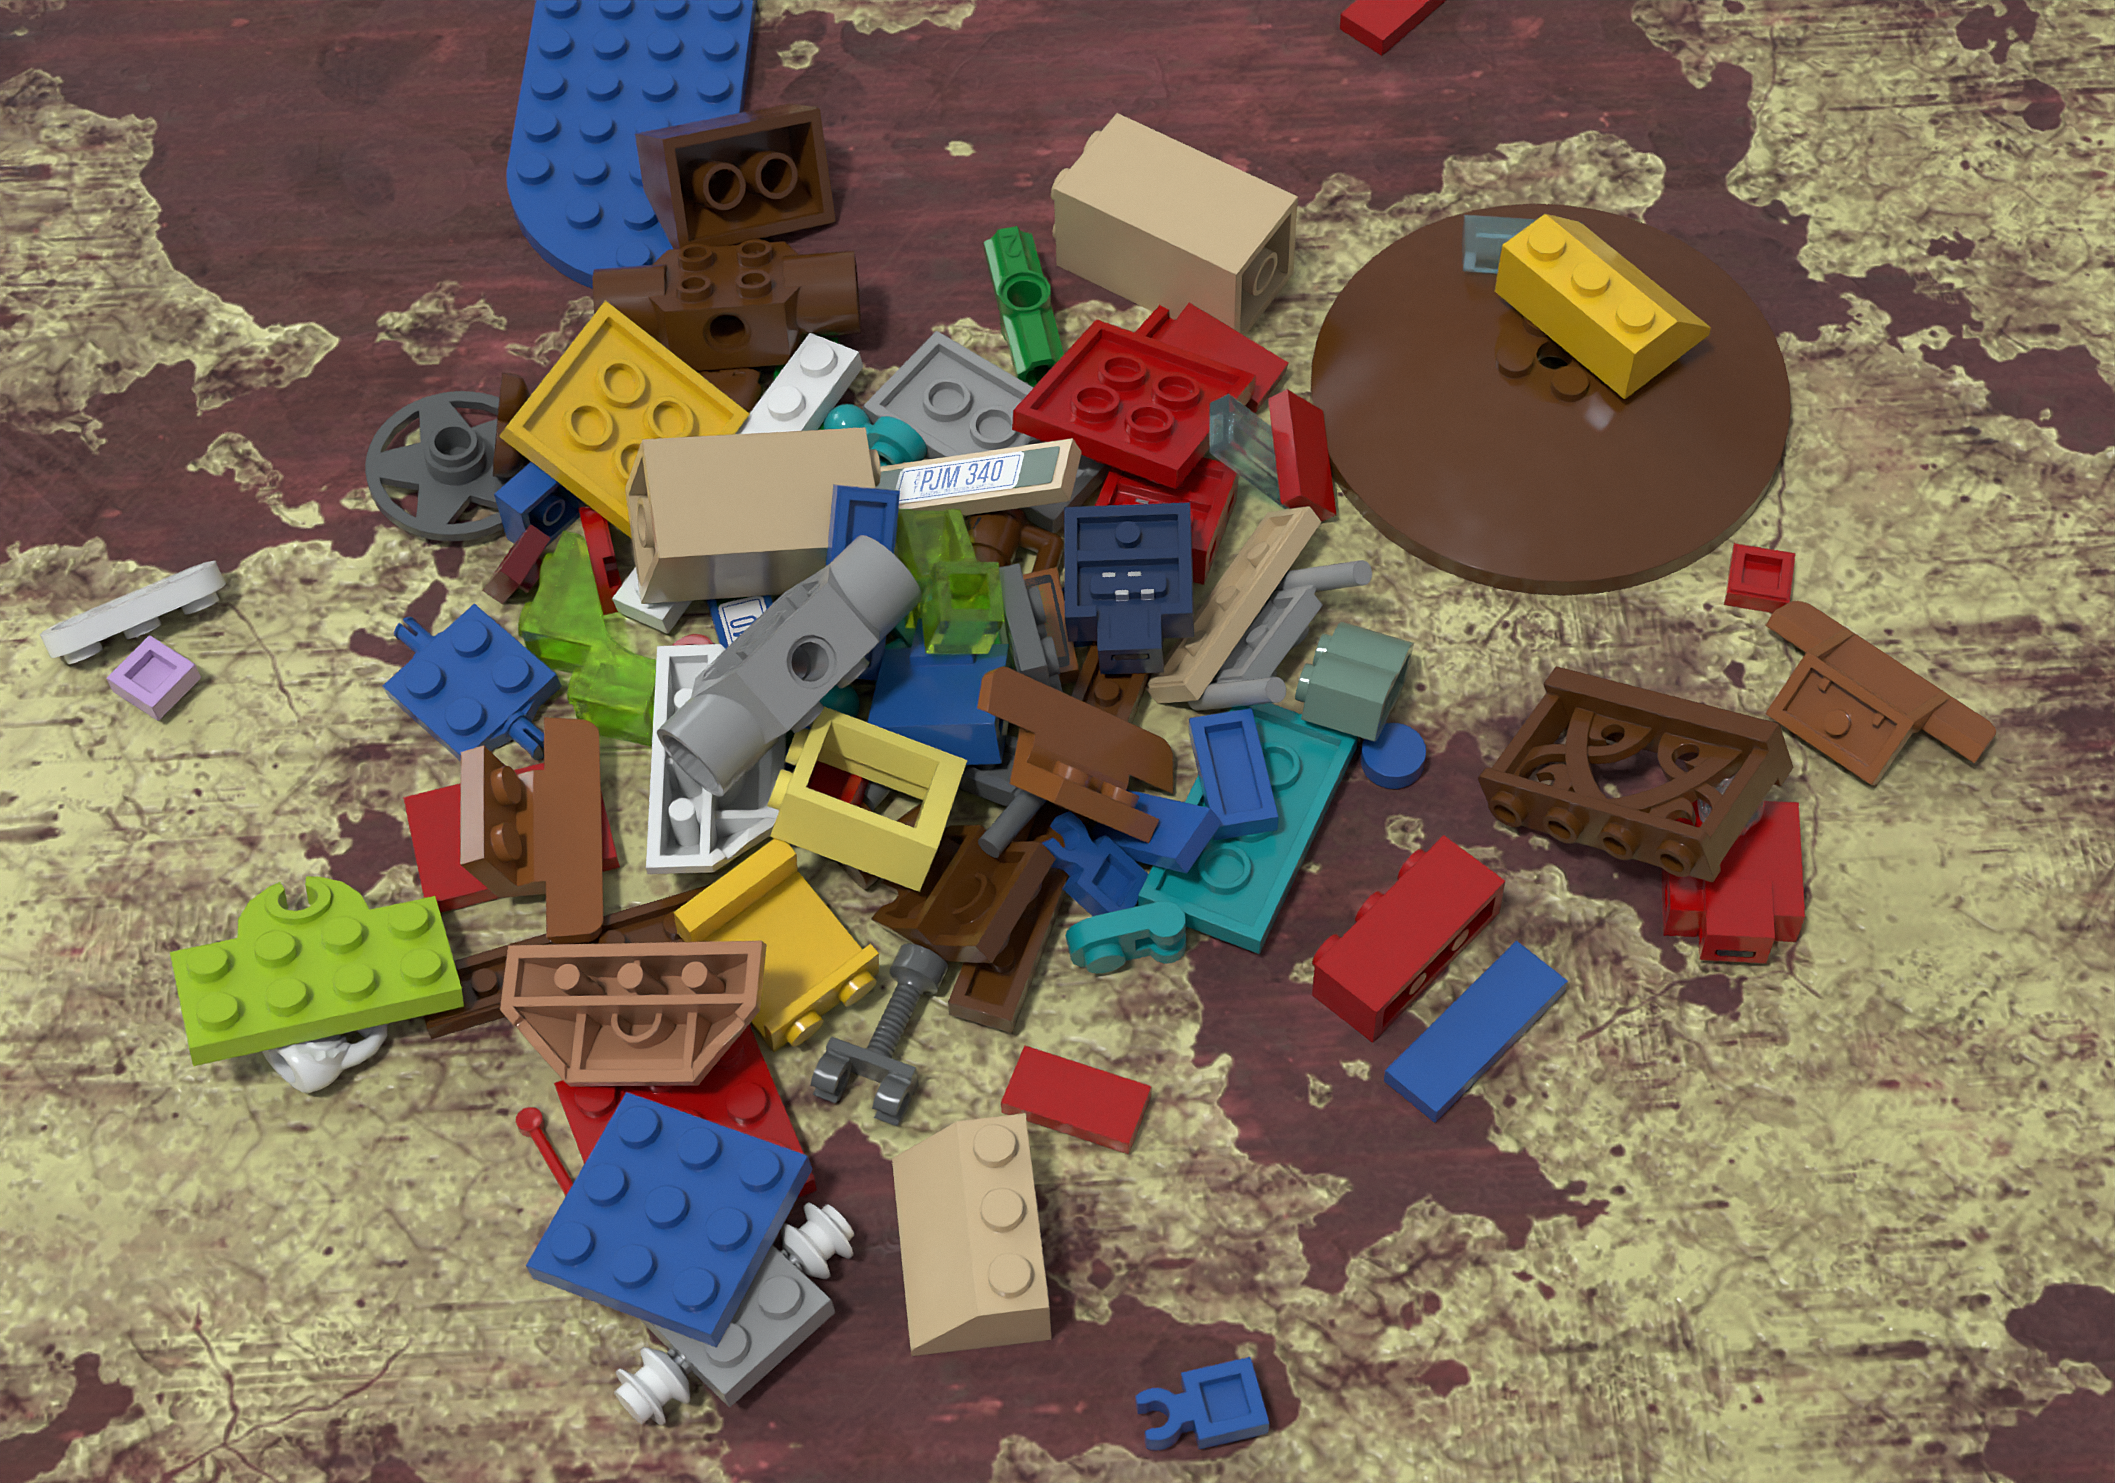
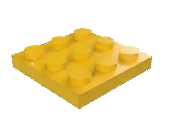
M605 300L499 437L632 539L625 487L642 439L732 435L738 431L749 416V413Z

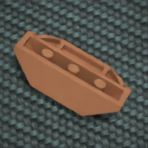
M763 941L510 945L507 951L500 1011L518 1028L535 1050L569 1086L699 1085L760 1011L767 945Z

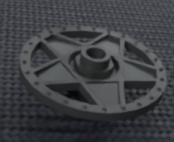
M472 391L434 394L406 405L385 421L370 443L366 456L365 473L371 497L387 519L411 534L439 541L477 539L504 529L499 512L478 521L454 524L471 502L498 509L494 494L512 479L492 476L497 419L470 427L455 409H479L498 415L499 397ZM419 418L420 443L385 451L396 434L412 421ZM382 484L418 490L416 517L408 514L395 504L388 496Z

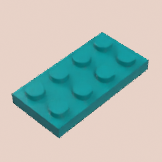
M1272 703L1232 707L1230 712L1252 708L1278 813V830L1220 840H1213L1212 837L1187 874L1153 865L1138 895V906L1159 901L1174 902L1183 909L1185 925L1187 927L1260 954L1356 751L1358 736L1301 720L1302 714ZM1198 775L1185 803L1206 807Z

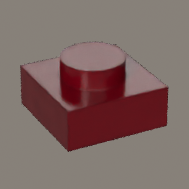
M530 524L512 545L482 591L501 604L517 588L527 594L547 566V563L541 560L539 556L551 538Z

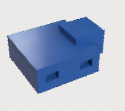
M980 616L918 618L911 648L885 649L867 723L967 760L966 765L1001 764L1009 722L978 709L977 705L981 682L985 673L1003 666L1013 670L1009 644L985 645Z

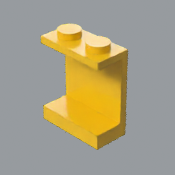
M774 838L674 912L677 933L684 942L763 941L767 945L761 1008L750 1023L773 1052L777 1051L787 1042L793 1047L805 1042L821 1028L824 1023L821 1017L841 1001L845 1006L856 1003L869 993L877 982L874 978L879 973V953L871 943L864 949L859 946L798 872L797 854L787 842Z

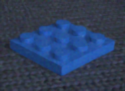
M626 1092L526 1267L535 1280L717 1348L808 1179L812 1166L808 1156Z

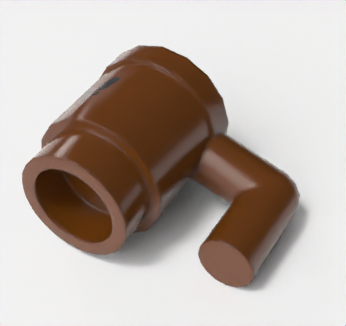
M1020 508L966 515L965 525L956 549L958 562L955 571L961 580L971 586L995 581L994 569L1013 565L1019 546L1037 552L1032 572L1055 567L1058 570L1064 551V540L1056 533L1027 524V517Z

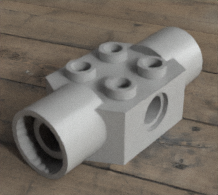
M858 536L828 566L784 592L696 677L691 698L657 730V736L664 749L676 764L698 785L711 794L722 797L779 741V736L790 729L797 733L812 723L824 709L819 700L835 685L839 688L847 686L867 668L869 662L864 656L921 602L922 593L915 578L906 566L885 546L868 536Z

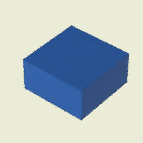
M530 462L494 494L506 537L513 544L531 524L551 538L546 545L547 547L580 518L579 508L586 506L581 499L533 462Z

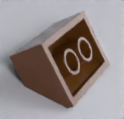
M788 103L635 133L643 189L673 249H680L686 245L696 243L705 244L710 247L726 246L836 222L820 108Z

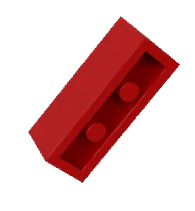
M1445 835L1427 852L1423 849L1416 850L1400 869L1397 877L1398 881L1385 894L1380 891L1373 893L1359 909L1355 917L1356 923L1342 937L1337 934L1330 936L1320 946L1312 960V966L1314 967L1312 996L1372 1043L1500 913L1505 880Z

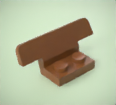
M1792 601L1775 610L1765 624L1766 627L1806 652L1765 714L1870 785L1877 786L1913 732L1917 733L1923 729L1973 763L1985 752L1996 735V729L1989 720L1809 603Z
M999 667L985 673L981 682L977 708L1020 727L1010 784L1149 843L1159 819L1135 809L1140 796L1128 792L1126 789L1130 775L1173 794V753L1168 742L1156 734L1008 667Z
M544 717V770H531L516 775L510 766L502 763L484 745L461 752L460 865L499 898L546 894V938L555 945L590 942L596 939L603 930L599 730L588 720Z

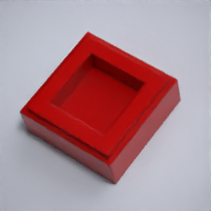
M1734 543L1730 557L1724 605L1773 613L1775 610L1790 602L1796 553Z

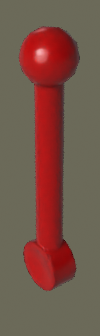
M534 1107L524 1108L516 1116L518 1130L522 1135L532 1138L566 1197L573 1185V1181L543 1131L545 1122L542 1113Z

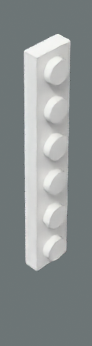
M809 333L735 434L818 430L828 413L834 408L863 368L860 353ZM636 567L612 598L619 613L667 634L692 602L678 601L641 604Z

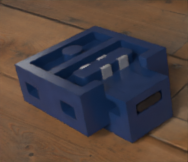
M1190 502L1064 507L1065 624L1068 642L1097 641L1101 674L1164 672L1163 638L1194 637L1193 550Z

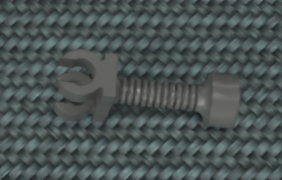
M901 945L889 971L892 978L898 983L867 1048L865 1049L831 1036L826 1046L827 1051L820 1058L811 1079L810 1086L816 1087L813 1093L814 1096L837 1103L846 1089L852 1072L881 1083L872 1109L877 1110L874 1118L895 1126L902 1122L910 1105L912 1095H915L919 1086L916 1067L891 1057L922 994L933 995L937 993L948 971V965L943 958L919 945Z

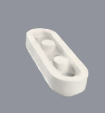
M216 561L205 562L64 620L46 629L40 636L51 658L64 655L67 663L72 664L103 650L100 641L123 631L126 639H131L156 629L161 625L158 616L179 607H182L184 614H191L219 601L216 591L225 586L226 583Z

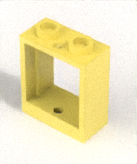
M824 706L823 711L814 720L811 730L804 728L795 733L785 762L796 766L794 773L781 769L767 806L779 810L770 836L920 892L938 849L967 760ZM816 761L923 800L914 828L807 788Z

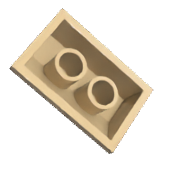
M1026 1113L956 1121L892 1158L911 1356L1051 1340L1049 1301Z

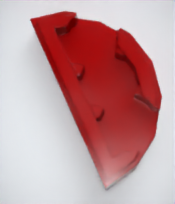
M590 506L579 508V513L603 615L617 613L618 611L612 598L622 584L607 520Z

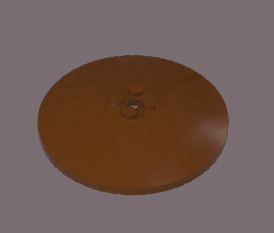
M1533 203L1502 205L1472 210L1421 227L1395 241L1368 261L1338 294L1324 319L1317 337L1311 367L1310 403L1323 410L1331 475L1345 497L1364 519L1387 539L1406 552L1439 570L1497 589L1537 595H1586L1628 589L1661 579L1688 567L1710 554L1736 533L1752 516L1767 494L1777 473L1784 450L1791 411L1788 374L1776 337L1753 300L1726 271L1698 250L1653 226L1621 215L1570 205ZM1544 214L1581 222L1710 326V334L1624 399L1495 292L1502 245ZM1554 356L1563 359L1568 366L1553 370L1543 366L1539 360L1544 357Z

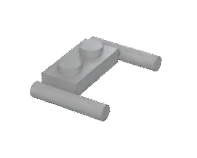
M1358 560L1287 571L1199 700L1188 701L1189 706L1194 710H1208L1281 702L1286 695V686L1281 678L1276 677L1277 671L1275 669L1289 650L1305 639L1309 633V623L1323 606L1314 593L1367 585L1372 578V569L1368 562Z

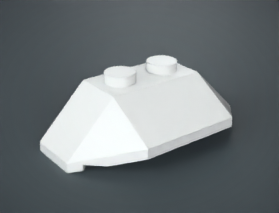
M721 644L657 646L646 856L647 874L715 872L769 837L779 810L767 805L780 770H785L786 733L779 736V741L722 797L711 794L691 779L670 757L657 736V730L691 698L696 677L725 650Z

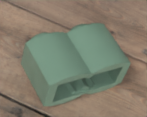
M1345 622L1338 624L1332 636L1323 633L1315 651L1313 664H1305L1298 681L1295 700L1304 702L1301 720L1371 741H1377L1385 726L1390 710L1394 708L1405 684L1414 643Z

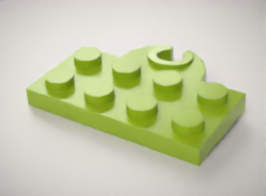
M306 876L305 886L310 907L296 911L287 910L285 889L281 882L269 886L248 902L238 919L237 938L170 952L193 1067L464 1007L461 984L436 896L369 909L362 895L344 882L319 876Z

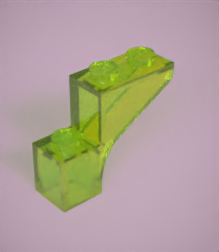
M898 508L896 529L898 559L913 575L922 593L921 602L904 617L905 628H916L918 618H922L925 654H988L1005 622L999 562H977L960 509L919 511L912 510L911 508Z
M563 531L555 552L547 553L543 559L539 575L540 587L534 601L526 602L522 608L518 622L519 637L524 639L526 648L550 669L572 673L568 685L567 700L569 704L573 705L577 719L592 722L598 728L600 736L651 747L656 660L627 650L609 635L604 623L586 540L577 533Z

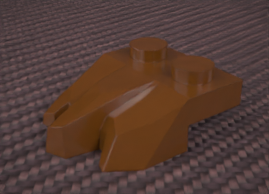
M950 825L944 828L938 849L920 892L884 879L881 884L898 896L893 902L881 906L871 920L909 943L935 952L948 962L992 963L995 957L1009 943L1010 933L1027 905L1039 894L1042 888V881L1056 858L1041 842H1011L998 858H994L985 853L978 844L980 837L987 831L982 825Z

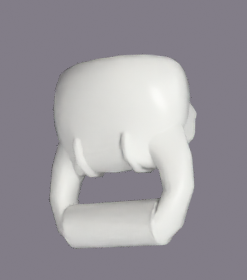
M388 1024L356 1030L365 1040L354 1044L347 1043L346 1037L338 1034L262 1051V1053L274 1070L286 1082L303 1093H311L330 1085L344 1069L358 1065L376 1054L387 1037Z

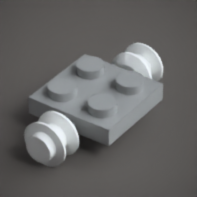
M807 1203L804 1205L807 1222L801 1228L797 1229L786 1223L782 1225L781 1240L783 1250L779 1252L773 1245L771 1246L717 1348L639 1319L670 1350L666 1354L660 1350L643 1347L640 1352L644 1366L635 1374L622 1369L616 1371V1375L622 1385L614 1393L623 1407L636 1421L643 1424L651 1417L656 1423L663 1426L666 1420L662 1406L671 1398L685 1404L690 1402L689 1382L686 1376L691 1371L730 1408L835 1313L831 1299L803 1273L827 1279L830 1277V1272L826 1261L834 1253L847 1259L853 1256V1250L848 1242L854 1236L853 1230L836 1209L830 1205H825L820 1210L815 1205Z

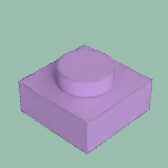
M149 635L106 679L114 693L159 721L201 679V676L193 662Z

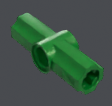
M1018 226L997 229L996 234L992 238L984 241L983 247L999 309L1000 331L1004 340L1007 341L1016 378L1034 388L1064 355L1051 306L1050 284L1043 276L1032 233H1025Z

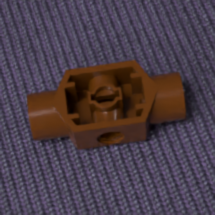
M760 239L747 240L739 245L714 247L696 243L686 245L680 249L667 250L652 265L594 269L593 271L594 314L606 300L695 371L784 365L788 363L809 333L820 337L861 334L860 298L855 251L798 254L786 242L769 243Z

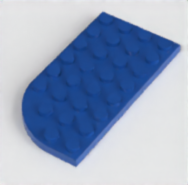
M536 0L506 171L507 189L515 219L523 235L532 248L557 271L575 282L593 289L594 269L652 265L667 250L673 249L643 189L635 133L744 112L757 0Z

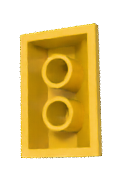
M1544 214L1502 245L1495 292L1624 399L1710 334V326L1581 222Z

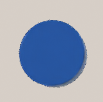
M1386 723L1377 741L1364 738L1361 753L1363 772L1369 780L1384 788L1398 789L1413 784L1424 770L1426 757L1424 740L1417 731L1407 725Z

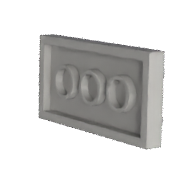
M938 331L863 405V410L868 415L872 425H874L878 418L890 416L900 419L914 428L926 443L927 454L925 458L928 460L1043 443L1036 438L1012 430L1013 410L1033 387ZM1081 455L1070 501L1023 507L1020 509L1024 512L1027 520L1044 530L1056 533L1064 525V507H1080L1107 478L1111 466L1095 462L1091 458Z

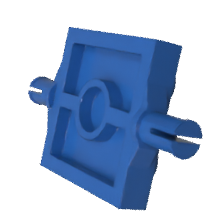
M475 603L449 627L435 636H432L413 617L409 616L403 619L407 629L400 622L398 623L394 636L407 645L415 654L412 660L382 685L388 697L460 762L461 752L484 745L491 752L493 749L511 740L516 741L533 759L540 760L544 758L541 748L544 750V733L532 723V720L539 707L562 687L555 672Z

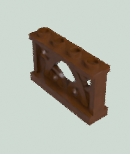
M1556 666L1543 683L1546 691L1544 697L1493 767H1486L1479 775L1478 781L1488 802L1490 812L1497 820L1507 826L1527 827L1550 834L1555 839L1564 843L1577 842L1604 850L1618 859L1629 860L1632 858L1659 866L1675 876L1686 877L1689 875L1713 882L1721 871L1719 864L1773 785L1781 787L1794 767L1779 723ZM1565 728L1568 729L1566 744H1554ZM1606 740H1610V741H1614V742H1618V743L1612 744V745H1607ZM1642 749L1658 753L1661 769L1669 780L1665 784L1640 793L1607 799L1594 781L1592 764H1607L1621 761L1633 756ZM1677 759L1684 760L1689 771L1685 772L1675 764V761ZM1566 762V764H1553L1541 769L1536 774L1539 782L1529 779L1537 766L1541 764ZM1736 774L1725 792L1721 794L1716 788ZM1545 780L1554 781L1552 786L1540 782ZM1698 799L1712 807L1711 812L1700 828L1674 821L1679 818H1687L1695 825L1696 815L1691 803Z

